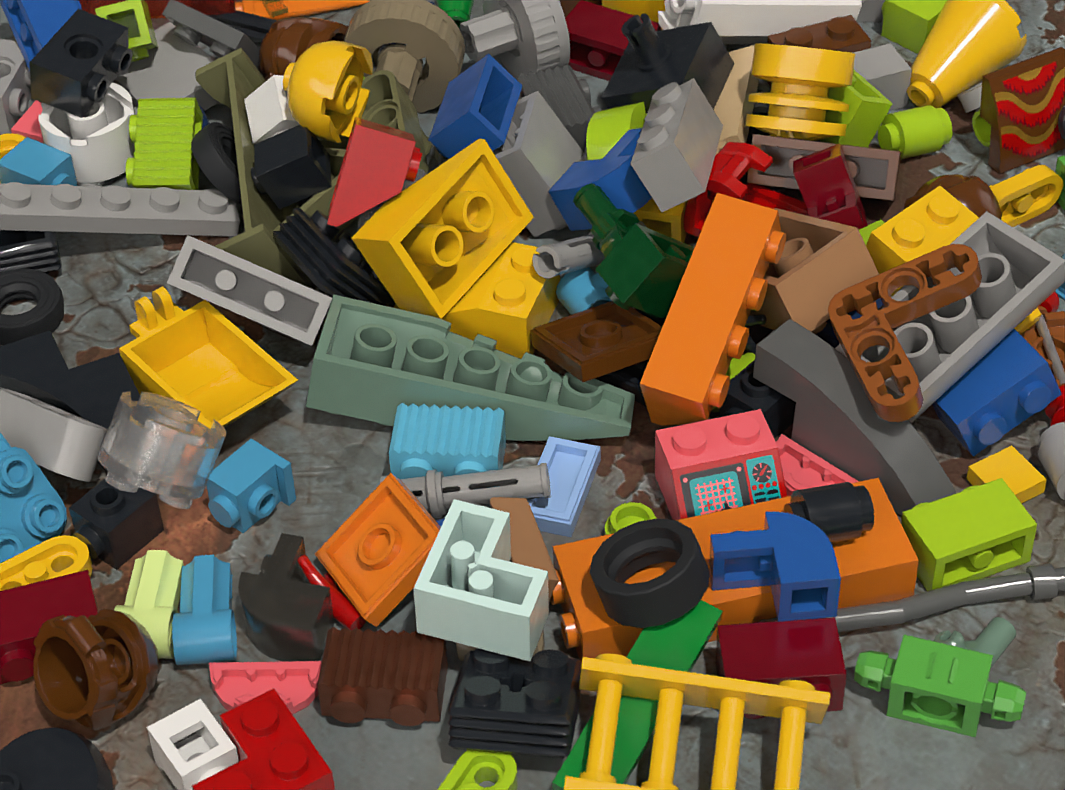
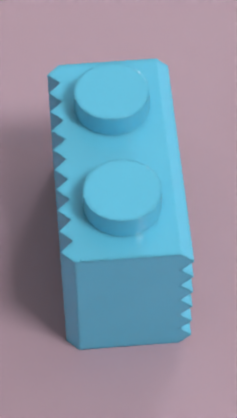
M401 403L397 406L389 448L390 472L399 479L426 476L428 470L437 469V472L442 471L444 476L503 469L506 448L504 410L499 407L494 411L489 407L482 410L478 406L474 409L468 406L461 409L456 405L452 408L446 405L439 408L435 404L429 408L425 404L418 407L414 403L410 406Z

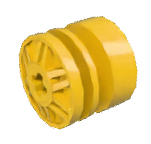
M755 43L751 75L770 81L772 84L771 92L749 94L748 102L769 104L768 116L746 114L745 126L755 127L770 136L818 141L833 136H845L847 124L825 122L826 110L848 112L849 110L848 104L828 98L829 88L852 85L855 53Z

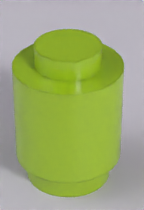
M931 105L889 113L878 128V142L881 149L902 151L901 159L939 151L952 138V123L948 113L941 107L935 108Z

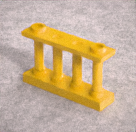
M600 654L596 656V659L583 657L579 689L597 692L586 772L580 773L579 778L566 776L564 790H679L677 786L673 785L683 704L719 709L710 790H736L744 713L781 718L774 790H799L806 722L822 723L829 706L830 692L816 691L812 684L799 680H785L775 685L632 664L629 658L617 654ZM621 695L658 700L648 781L641 783V787L618 784L616 779L611 776Z

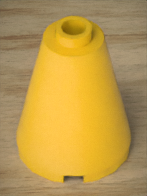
M947 0L911 66L910 86L907 89V95L910 100L919 107L931 105L935 108L942 107L958 97L959 94L981 82L984 75L1000 70L1014 61L1023 52L1027 42L1026 34L1022 39L1020 37L1017 27L1021 20L1014 9L1005 0Z

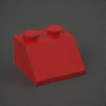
M355 117L328 210V225L338 227L402 192L405 180L415 181L422 153L420 152L421 148L415 147L416 141L412 133Z

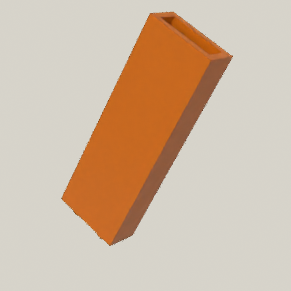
M879 478L851 483L854 487L863 485L868 490L874 507V525L872 530L862 532L858 539L831 543L841 577L838 609L895 601L913 596L919 559ZM791 496L679 519L677 521L692 529L709 569L710 534L764 530L765 512H783L785 504L790 503ZM613 534L553 546V566L559 582L552 591L550 601L552 605L561 604L564 614H560V627L567 649L576 647L581 662L583 657L596 659L597 655L607 653L627 657L643 628L623 626L608 616L590 575L592 557L601 544ZM675 562L649 565L635 572L624 583L635 584L652 580L672 568ZM709 576L708 589L701 600L723 611L718 625L759 623L762 619L777 617L771 586L712 591ZM717 627L708 642L717 640Z

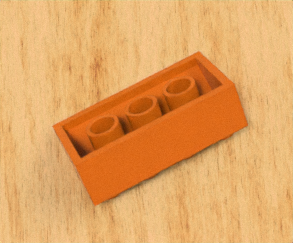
M720 193L716 194L640 381V387L652 423L663 426L708 420L713 406L720 408L723 405L730 385V376H726L732 358H741L748 341L749 328L745 327L751 310H760L768 287V281L764 279L769 263L777 264L785 247L786 233L781 232L778 210Z

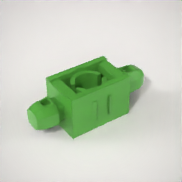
M905 634L903 635L897 660L889 658V653L877 651L860 652L854 673V680L863 687L881 692L882 688L890 690L887 716L975 738L982 712L991 714V719L1009 722L1021 720L1027 693L1020 686L1000 679L998 684L989 682L993 655Z

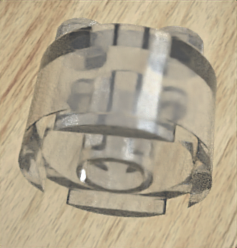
M130 391L123 392L119 398L98 453V460L108 470L105 480L111 486L126 492H137L138 488H142L159 494L160 500L170 506L179 509H190L193 500L200 498L204 493L225 440L226 429L216 420H213L210 428L198 422L201 411L185 403L148 392H141L139 400L132 401Z

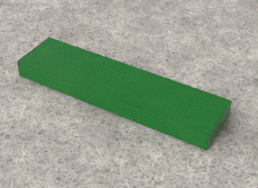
M700 600L696 606L682 617L663 625L643 628L627 658L632 661V664L691 672L719 624L723 611ZM621 695L611 776L616 779L618 784L627 783L654 736L658 700ZM594 713L573 746L570 755L567 756L552 782L553 790H564L566 776L579 778L580 773L586 772Z

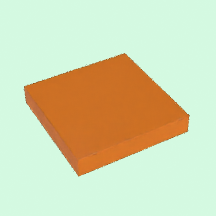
M390 473L323 544L315 555L361 616L377 627L414 588L441 526L399 478Z

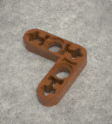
M963 244L943 246L848 287L835 294L829 302L828 313L834 333L874 411L880 418L888 422H901L912 418L922 408L923 395L917 374L892 329L961 300L977 290L981 284L982 275L977 254L971 247ZM957 267V269L963 273L954 276V274L948 270ZM932 277L933 285L936 284V286L929 288L926 278ZM912 285L919 289L917 295L907 301H896L891 298L894 290L901 286ZM881 298L883 309L878 310L875 301ZM856 310L862 316L853 320L848 313ZM882 345L889 348L887 356L880 361L866 362L860 358L864 350L871 346ZM893 376L899 392L904 393V396L894 399L891 394H888L884 380Z

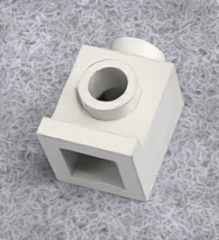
M201 699L147 727L155 763L160 771L164 770L177 790H192V785L239 762L236 746ZM196 732V734H194V735L188 737L187 739H185V740H183V741H181V742H179V743H177V744L174 745L175 742H177V741H179V740H181V739L187 737L188 735H190V734Z

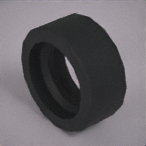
M661 518L639 521L618 530L598 548L592 557L590 575L608 616L623 626L636 628L659 626L682 617L699 603L708 589L710 576L699 542L692 529L677 520ZM675 562L672 568L652 580L635 584L624 583L635 572L649 565Z

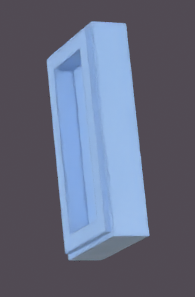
M549 436L538 465L540 463H547L551 498L527 499L540 531L572 537L601 461V446Z

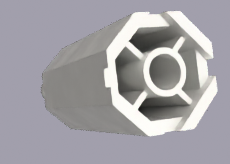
M665 0L666 11H658V21L663 30L712 22L723 44H767L769 35L785 32L792 28H801L828 21L835 17L852 15L857 20L862 2L865 0Z

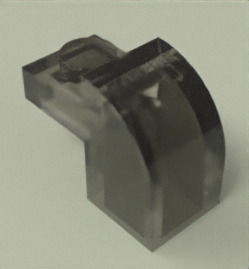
M281 533L273 554L265 555L259 575L241 572L239 577L238 590L246 632L254 647L274 660L281 662L320 661L325 649L328 630L335 625L330 587L305 583L307 578L297 562L301 555H306L304 538Z

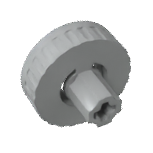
M483 0L484 15L460 24L465 52L469 59H474L478 62L487 54H490L492 57L499 55L503 65L517 81L521 73L528 75L532 71L536 74L539 69L545 72L548 67L554 70L557 65L563 68L565 64H569V33L559 0Z

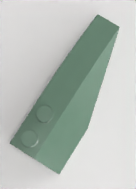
M333 295L313 358L306 403L308 408L372 421L385 426H394L397 406L401 403L407 406L414 403L418 407L425 404L429 408L434 404L439 408L444 405L452 408L456 405L461 409L465 406L474 409L478 406L482 410L489 407L493 411L499 407L505 412L506 440L547 441L549 436L566 440L629 436L635 394L597 379L582 382L569 372L565 375L553 372L545 364V359L527 352H525L521 359L495 349L497 341L477 334L475 339L471 340L451 332L452 323L437 317Z

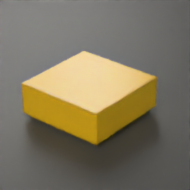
M1012 445L968 466L966 478L972 485L979 486L1002 478L1021 503L1044 493L1047 481Z

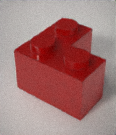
M274 688L220 715L222 729L236 746L239 762L192 785V790H335L331 769Z

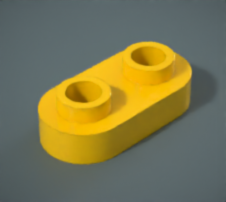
M1037 165L989 187L1000 205L1002 211L1001 220L1015 227L1048 211L1061 195L1063 179L1048 166Z
M56 536L0 563V591L88 570L91 576L92 562L87 545L74 536Z

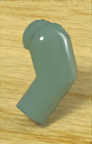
M995 617L975 640L964 641V637L959 631H954L951 634L949 630H945L935 637L934 642L993 655L992 667L1015 639L1016 630L1006 619Z

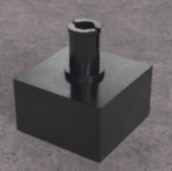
M642 14L641 17L635 15L629 18L621 29L629 43L601 97L606 107L611 109L644 102L645 111L648 113L652 96L660 88L673 82L681 85L694 78L714 110L732 71L734 62L712 22L655 31L647 14Z

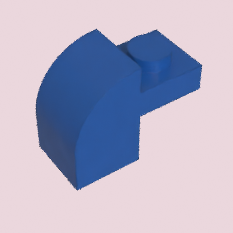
M642 128L628 130L603 159L574 162L548 191L570 231L592 228L589 221L573 203L576 193L587 184L592 183L599 186L617 209H624L631 213L636 212L651 200V195L631 166Z
M765 512L764 530L710 534L709 572L712 591L771 586L778 622L837 617L841 577L835 552L827 535L812 522L790 513Z

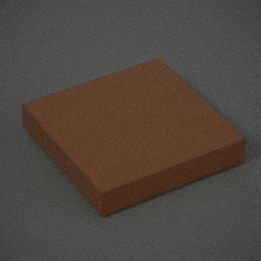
M613 301L534 327L530 332L534 348L580 381L586 382L650 359L662 326L632 307L629 310H624Z

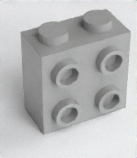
M536 91L518 99L505 143L493 151L534 217L526 226L534 237L550 230L559 231L568 226L548 191L574 162L588 161L585 153L539 91Z

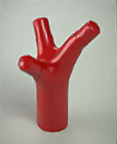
M301 555L297 562L315 591V596L298 599L295 604L297 610L314 608L323 610L332 615L350 631L356 628L361 629L366 620L355 606L338 590L335 580L329 572L325 573L323 577L307 555Z

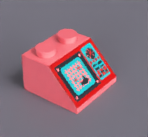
M761 409L655 430V477L672 520L788 497L779 449Z

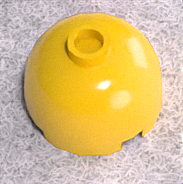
M334 40L313 44L299 56L296 63L292 62L288 65L283 77V89L287 91V102L292 117L302 127H307L309 131L319 138L340 143L342 141L339 135L349 137L355 117L362 118L368 102L370 90L361 87L363 74L372 75L373 73L371 53L365 47Z

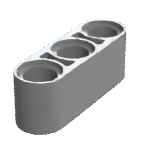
M0 387V433L10 446L24 449L35 463L41 467L70 478L90 482L108 429L33 397Z

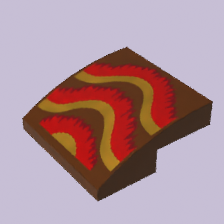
M1063 47L983 76L980 117L991 125L988 165L999 174L1065 149V140L1061 137L1058 129L1059 114L1065 105V49Z

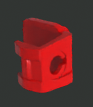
M728 142L714 158L706 191L688 200L684 214V230L696 237L700 236L717 193L771 209L777 208L802 215H807V207L804 202L757 184H743L739 180L749 168L765 172L773 163V158L754 145Z

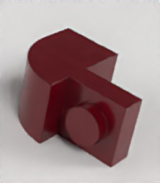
M840 143L793 161V174L807 207V216L856 227L858 230L868 226L861 199Z

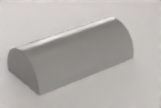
M987 211L951 243L966 245L976 252L982 280L980 286L971 295L892 329L917 374L923 395L922 408L915 416L908 419L910 423L915 421L1065 282V259ZM957 267L948 270L951 271L954 274V276L963 273L960 272L957 269ZM932 277L926 278L929 288L936 286V284L933 285ZM905 285L891 298L896 301H907L915 297L919 289L912 285ZM839 344L835 349L847 358ZM882 345L871 346L864 350L860 358L866 362L880 361L887 356L889 348ZM893 376L884 380L888 394H891L894 399L904 396V393L899 392Z

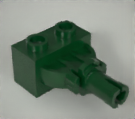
M592 183L585 185L576 193L573 203L592 225L591 233L594 235L592 242L605 256V259L595 270L608 285L605 289L606 294L624 310H629L633 307L641 310L652 320L666 319L694 248L638 224L639 219L635 214L624 209H617L599 186Z

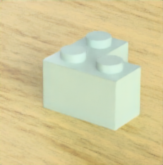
M453 500L413 588L417 633L531 661L549 616L548 571L509 562L511 559L509 512Z

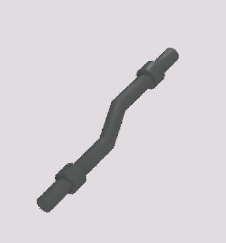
M1051 563L1028 566L1026 573L958 582L895 601L839 608L837 617H835L838 632L904 623L965 604L1030 595L1033 601L1055 598L1058 595V591L1065 590V567L1054 569ZM777 617L760 620V622L778 621Z

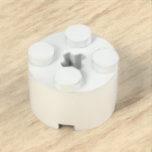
M112 82L102 101L99 103L95 102L82 118L50 105L41 104L43 111L41 115L39 114V124L43 142L48 146L71 154L78 186L101 187L106 180L126 172L127 158H133L135 152V143L131 142L129 135V119L131 114H135L132 97L124 87Z

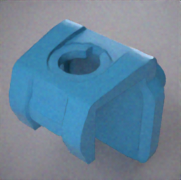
M0 433V563L50 538L59 536L64 530L67 513L61 497L29 453L22 448L11 447Z

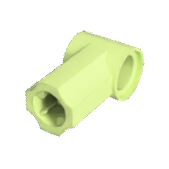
M147 550L143 557L135 559L125 604L117 605L114 610L131 615L145 627L158 649L159 659H174L172 621L174 613H178L181 595V572L184 563L183 560L171 556L166 550Z

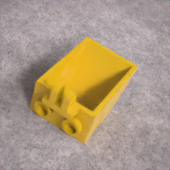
M160 287L152 292L153 304L146 296L134 302L137 321L130 324L129 328L131 334L136 339L119 348L120 356L147 410L164 426L174 418H181L189 423L204 440L291 388L298 381L296 377L206 300L183 311L172 301L169 292L164 287Z

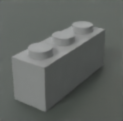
M694 78L681 85H678L677 82L669 83L652 96V101L631 161V166L661 212L671 209L706 191L723 124Z
M189 235L185 239L167 281L168 284L311 346L332 301V298Z

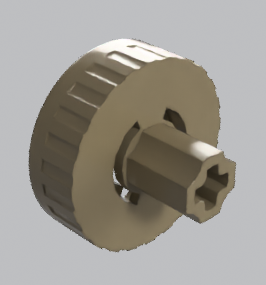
M371 0L355 12L344 42L365 47L371 53L373 73L380 70L391 71L419 113L434 109L442 103L448 83L460 75L465 55L464 39L457 24L445 11L426 0ZM389 43H401V44L388 45L387 47L383 48V49L381 50V52H380V48H381V46L384 45V44H389ZM366 73L363 74L364 77H367V76L370 75V74H366Z

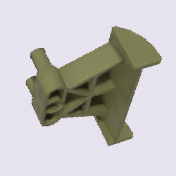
M241 47L197 69L195 72L197 83L213 99L231 108L245 227V232L214 247L312 289L311 279L273 239V231H280V223H287L286 216H293V208H301L310 216L316 210H319L328 217V210L349 137L339 135L342 141L340 143L317 137L330 155L332 187L315 194L302 206H300V201L279 209L268 193L263 195L258 191L251 176V168L255 166L254 144L244 99L265 83L266 80ZM380 70L363 80L361 88L370 90L361 119L414 135L415 147L421 148L422 157L415 181L405 180L402 188L403 191L428 174L429 168L426 155L431 151L432 144L429 141V137L425 135L420 127L414 104L394 74L388 70ZM360 215L338 226L340 231L336 235L343 231Z

